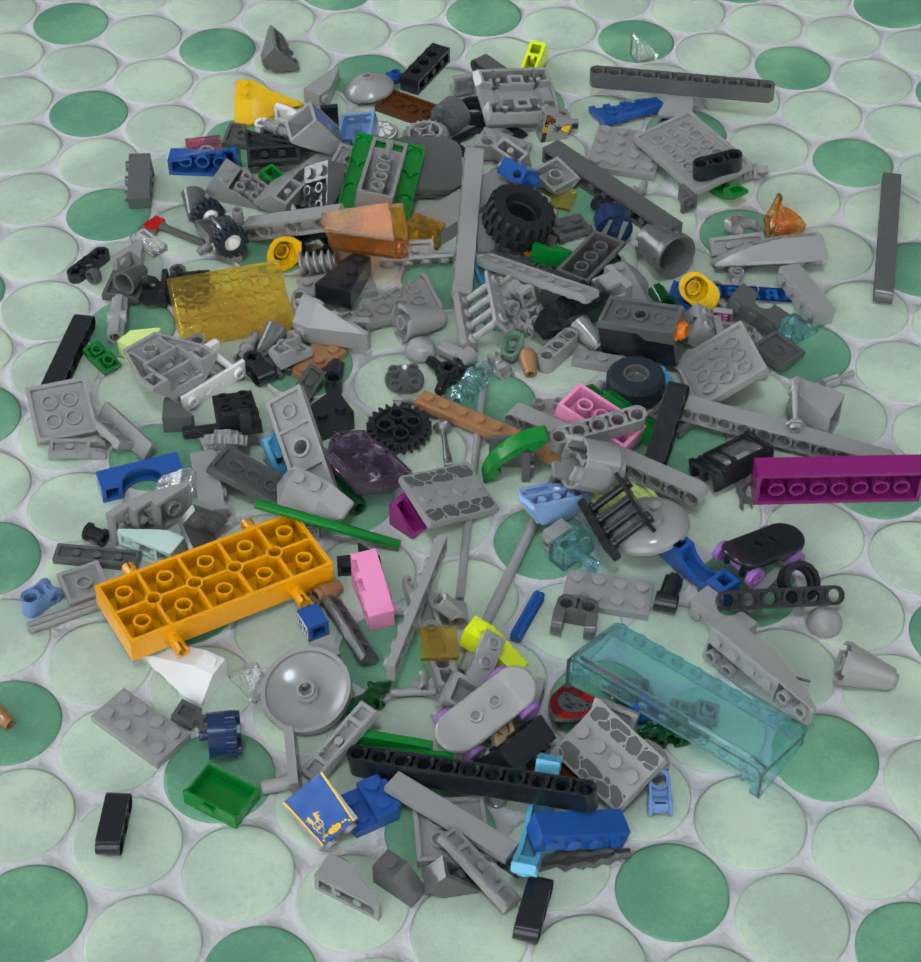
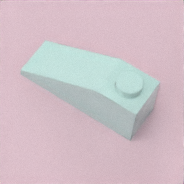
M120 528L117 530L119 546L128 550L142 551V556L156 562L187 551L185 538L169 530Z

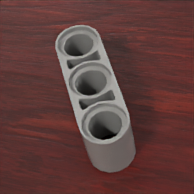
M564 328L538 351L537 369L543 374L553 372L575 352V348L578 347V331L575 328Z

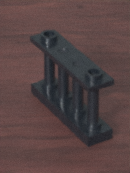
M618 472L614 475L620 484L596 502L589 504L584 497L577 502L602 548L614 562L622 557L617 550L620 547L619 545L646 525L653 533L657 531L652 524L655 521L648 511H644L631 490L633 484L626 476L622 478ZM623 491L626 493L623 498L602 514H599V509ZM630 502L632 503V508H630L628 511H626L624 514H622L608 526L605 525V521H607L609 518L615 515L618 511H620ZM637 514L640 516V519L616 537H611L614 531Z

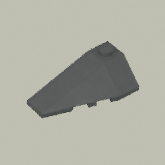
M272 25L268 27L262 49V65L267 70L271 69L273 72L298 70L300 68L299 62L296 58L293 59L292 55L294 53L288 48L289 44L285 37Z

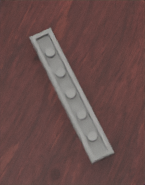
M400 771L385 785L384 792L447 830L456 826L473 846L503 864L507 863L518 848V842Z

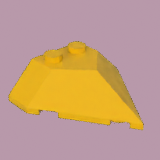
M236 80L234 97L235 123L246 124L247 127L255 126L254 122L258 118L273 119L275 118L274 105L276 103H281L291 108L304 107V103L264 87L254 80Z

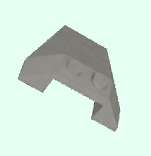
M153 332L123 349L140 383L152 392L172 399L181 396L183 393L206 381L218 356L216 351L204 344L158 332Z

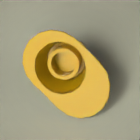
M691 271L681 278L679 282L680 295L692 306L697 302L704 307H708L710 310L717 306L720 300L719 289L707 277L699 272Z

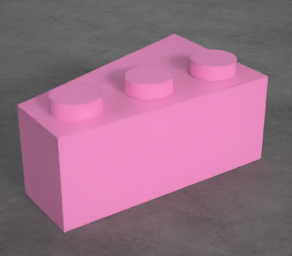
M376 548L350 554L352 585L369 631L395 625V616L398 615L395 602L392 603L391 591L389 586L387 587Z

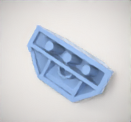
M543 483L519 488L518 490L519 499L526 512L540 525L555 523L560 518L563 520L571 519L580 510L577 502L583 497L589 502L593 496L588 492L568 489L563 483Z

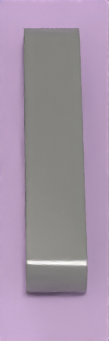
M634 405L553 428L550 432L549 448L554 453H562L569 440L566 438V434L574 435L579 433L585 438L605 441L640 431L644 428L647 412L644 407Z

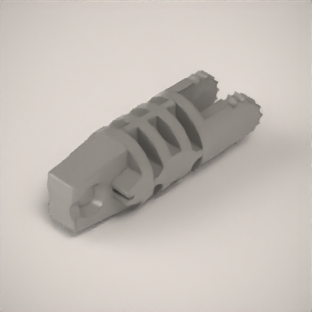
M753 164L752 170L728 182L760 179V176H766L769 173L768 166Z

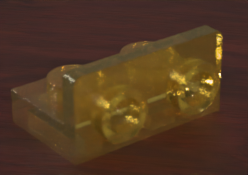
M416 212L413 213L405 222L406 239H433L434 250L438 251L441 247V232L446 227V223Z

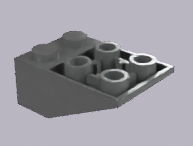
M325 160L305 166L304 207L312 208L334 204L344 183V164Z

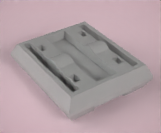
M547 67L478 69L471 73L485 125L488 128L534 127L538 125L542 105L559 107Z

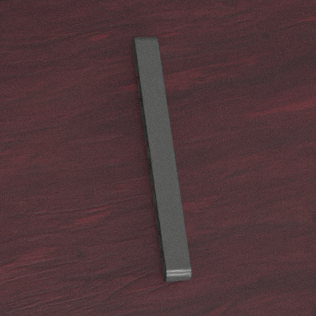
M595 65L590 68V86L593 88L770 103L774 100L775 83L771 80Z
M883 172L873 302L888 304L893 302L902 174Z

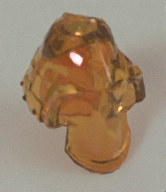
M777 193L770 209L764 215L765 217H763L766 234L769 237L804 233L806 223L797 213L783 206V196Z

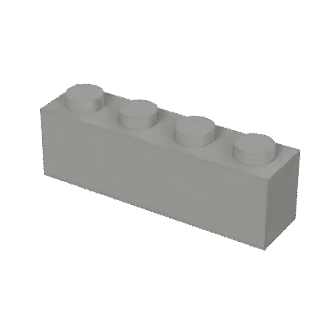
M800 263L780 266L776 282L809 325L816 327L831 324L836 308Z
M215 450L190 453L198 506L223 514L227 519L226 514H230L229 502H224V499H227V492L225 486L221 487V484L225 483L206 472L208 465L216 458Z

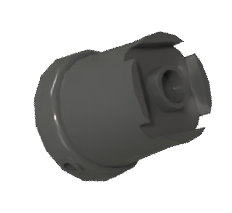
M654 222V225L646 224L636 236L638 241V247L635 245L636 252L653 266L655 272L664 279H674L681 276L689 268L695 255L693 239L684 233L674 232L657 222Z

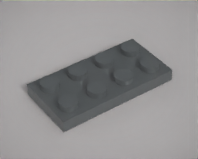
M228 444L208 465L206 470L208 474L254 499L259 498L277 504V484L284 475Z

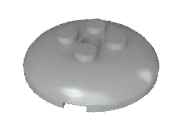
M662 497L637 498L644 511H648L655 521L652 524L657 531L653 533L645 525L622 542L618 549L622 550V554L630 556H652L671 550L673 544L679 540L683 541L688 535L690 529L689 516L681 505L670 499ZM630 502L609 518L605 525L608 526L632 508V503ZM638 514L614 531L611 537H616L640 519V516Z

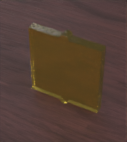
M570 189L560 195H555L547 190L545 195L551 197L553 209L570 212L578 191Z
M437 625L436 627H420L421 661L441 662L443 660H458L457 626L440 627Z

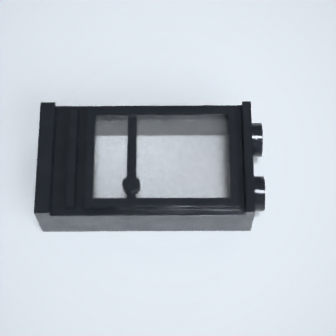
M745 431L743 434L703 453V455H699L697 458L692 457L688 459L690 476L696 477L700 475V480L707 482L708 475H710L713 482V491L718 492L748 477L753 471L755 458L774 457L773 446Z

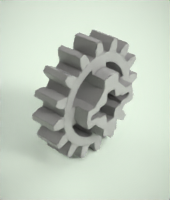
M533 303L532 306L524 309L520 307L519 312L512 316L513 328L519 332H524V336L530 334L531 337H534V334H537L540 337L533 329V325L539 312L544 309L542 304L536 306Z
M214 430V434L204 435L203 445L213 446L215 451H222L227 444L237 450L238 447L248 446V436L238 435L237 430Z

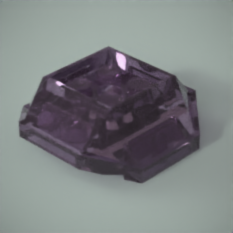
M365 430L334 431L331 436L325 458L329 461L332 470L357 495L392 493L401 487L398 483L400 476L413 474L412 470L389 448L373 439Z

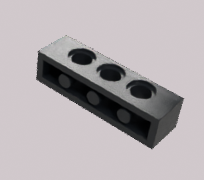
M432 43L400 75L401 90L419 95L450 62V48L436 43Z

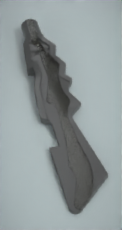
M598 848L588 852H557L554 857L542 859L539 872L555 867L567 872L575 867L584 870L586 867L597 868L601 864L611 865L616 860L631 858L630 848ZM513 858L509 859L506 864L497 861L498 867L516 879L522 877L510 871Z

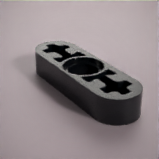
M97 247L68 268V281L73 284L81 283L86 279L85 271L90 268L100 269L110 261L109 249Z

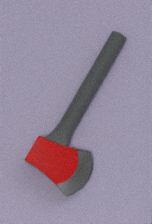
M156 215L139 227L140 233L148 237H155L159 231H164L199 246L206 243L201 238L169 226L165 223L164 218Z

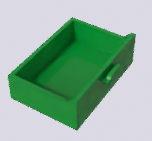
M208 763L190 786L183 790L184 802L187 805L237 829L260 800V790Z

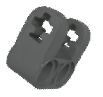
M572 594L559 596L552 615L550 633L561 635L564 623L584 626L583 639L595 640L599 603L590 597Z

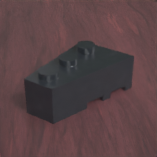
M356 253L348 256L315 283L316 299L326 304L352 309L371 276V257Z

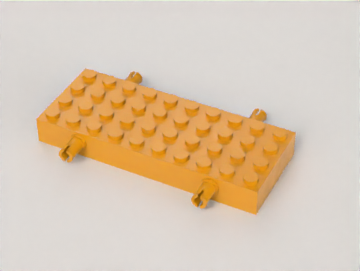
M278 516L255 525L252 518H247L249 523L246 519L242 520L240 526L243 530L140 569H137L133 562H129L131 569L125 563L122 566L124 575L97 584L94 587L98 607L132 661L168 647H172L176 656L182 658L180 650L184 656L190 651L184 642L186 640L290 599H294L300 609L304 607L302 603L305 606H310L311 599L306 593L310 592L315 585L334 581V563L302 522Z

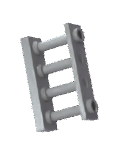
M488 270L484 271L486 282L466 296L457 291L452 295L460 345L463 348L470 346L476 353L479 352L478 340L498 326L504 332L509 331L508 318L505 314L500 288L501 281L497 275L491 274ZM488 291V295L486 297H484L471 307V302L473 300H475L480 295ZM490 303L489 309L473 319L476 312ZM492 316L493 320L475 332L478 325Z

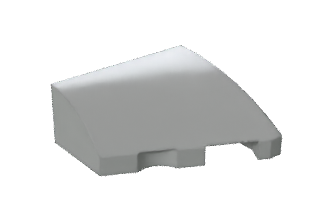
M288 331L286 339H279L277 344L268 350L271 359L281 370L314 356L313 349L303 344L301 336L293 331Z

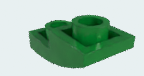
M535 242L532 244L530 261L559 267L572 253V250L556 244L553 247H549Z
M99 340L82 350L85 357L104 375L122 366L111 350L107 351Z

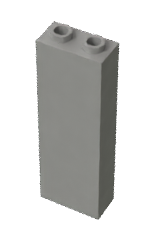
M495 168L482 175L479 213L481 214L494 189L503 184L514 183L498 174ZM461 188L417 214V229L441 245L457 235Z

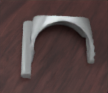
M734 213L727 217L724 222L725 231L731 234H743L744 228L751 227L758 232H764V234L766 233V230L758 225L757 219L747 218L744 214Z

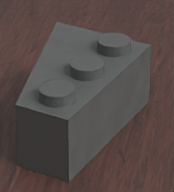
M129 154V161L125 162L126 172H128V176H125V185L128 187V191H125V202L129 203L130 209L151 208L152 187L154 185L152 182L154 169L151 154Z

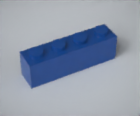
M621 808L599 809L590 813L578 811L536 812L532 815L526 827L535 852L574 851L577 849L595 850L598 848L615 849L622 847L631 833Z

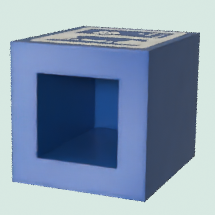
M317 603L297 610L298 626L308 642L329 635V621Z

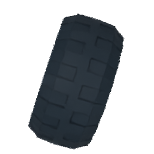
M642 356L623 357L613 363L607 371L606 391L613 389L633 406L639 405L647 410L661 401L665 390V374L662 368L649 358L647 359Z

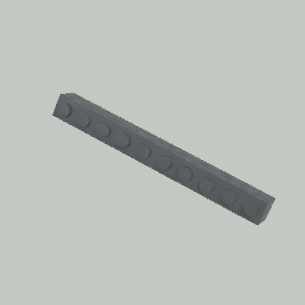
M556 140L543 147V163L558 156L580 177V181L576 184L578 187L593 197L601 195L607 202L626 206L631 222L640 229L646 224L654 225V222H657L672 231L677 230L682 233L683 222L560 140Z

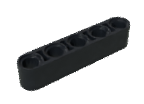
M672 381L668 382L645 453L646 457L666 466L689 396V385Z

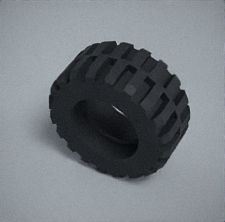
M508 183L498 186V188L492 191L482 213V224L488 236H491L495 243L498 242L501 244V247H507L510 251L515 252L517 250L519 253H525L526 251H532V244L535 242L541 244L546 242L555 224L556 216L552 204L548 203L547 197L542 196L540 191H535L528 185L523 186L521 183Z

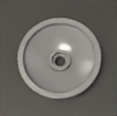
M362 73L346 84L344 93L346 98L352 102L372 103L388 97L394 90V82L390 77L382 73Z

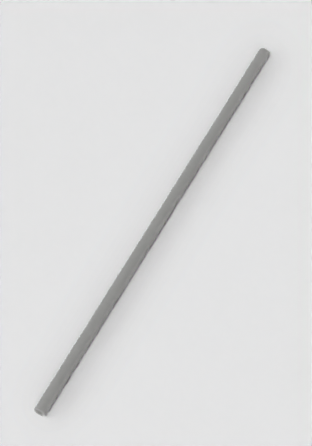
M597 380L595 386L603 392L606 383L603 380ZM551 474L548 483H559L561 479L554 478ZM532 517L482 617V620L489 624H492L539 524ZM466 650L457 668L464 675L467 671L465 669L466 663L472 655L468 650Z

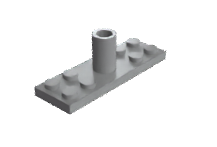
M298 384L266 401L265 403L287 469L300 467L330 482L338 489L328 460L329 452L323 445L303 385Z

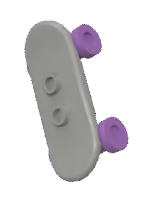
M504 664L495 669L485 683L454 707L445 708L434 718L436 724L434 732L438 744L449 753L465 754V761L473 762L475 759L482 757L486 752V748L482 744L485 740L516 716H519L525 722L534 717L541 709L538 702L534 701L537 692L534 676L529 670L521 666H507Z

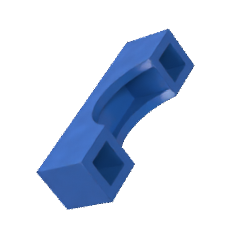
M177 452L96 471L103 503L124 498L126 491L138 482L154 481L163 487L185 482L183 467Z
M687 536L683 541L679 540L673 544L671 550L662 553L661 558L699 590H702L707 585L718 593L724 590H739L740 580L726 568L721 571H714L706 566L700 559L694 542ZM728 594L723 595V606L725 607L732 602V598Z

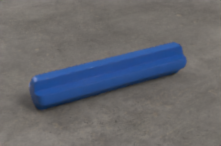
M538 590L533 592L510 633L512 641L519 643L545 599L543 592Z

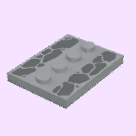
M469 462L403 475L398 480L401 488L428 529L496 514L499 509Z
M601 700L552 750L556 756L563 757L562 762L579 778L595 782L598 796L610 808H621L622 811L668 763L666 759Z

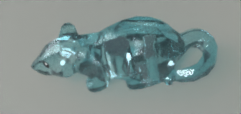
M486 363L481 364L479 367H469L465 371L461 382L457 386L451 385V401L459 404L465 397H468V402L473 401V392H481L486 384L495 375L494 368ZM485 370H490L489 375L486 377Z

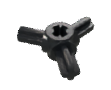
M431 355L425 361V364L433 369L437 376L438 383L434 392L438 396L445 395L448 387L454 386L460 380V377L477 374L476 365L458 367L453 361L441 362Z

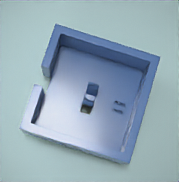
M375 111L343 114L341 116L339 131L344 144L353 146L356 132L376 136L378 118Z

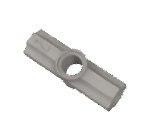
M116 294L111 299V307L107 311V340L113 344H118L117 341L125 335V329L129 324L128 297H125L123 294Z

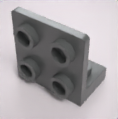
M192 504L177 523L190 550L216 540L214 535L227 522V519L223 514Z

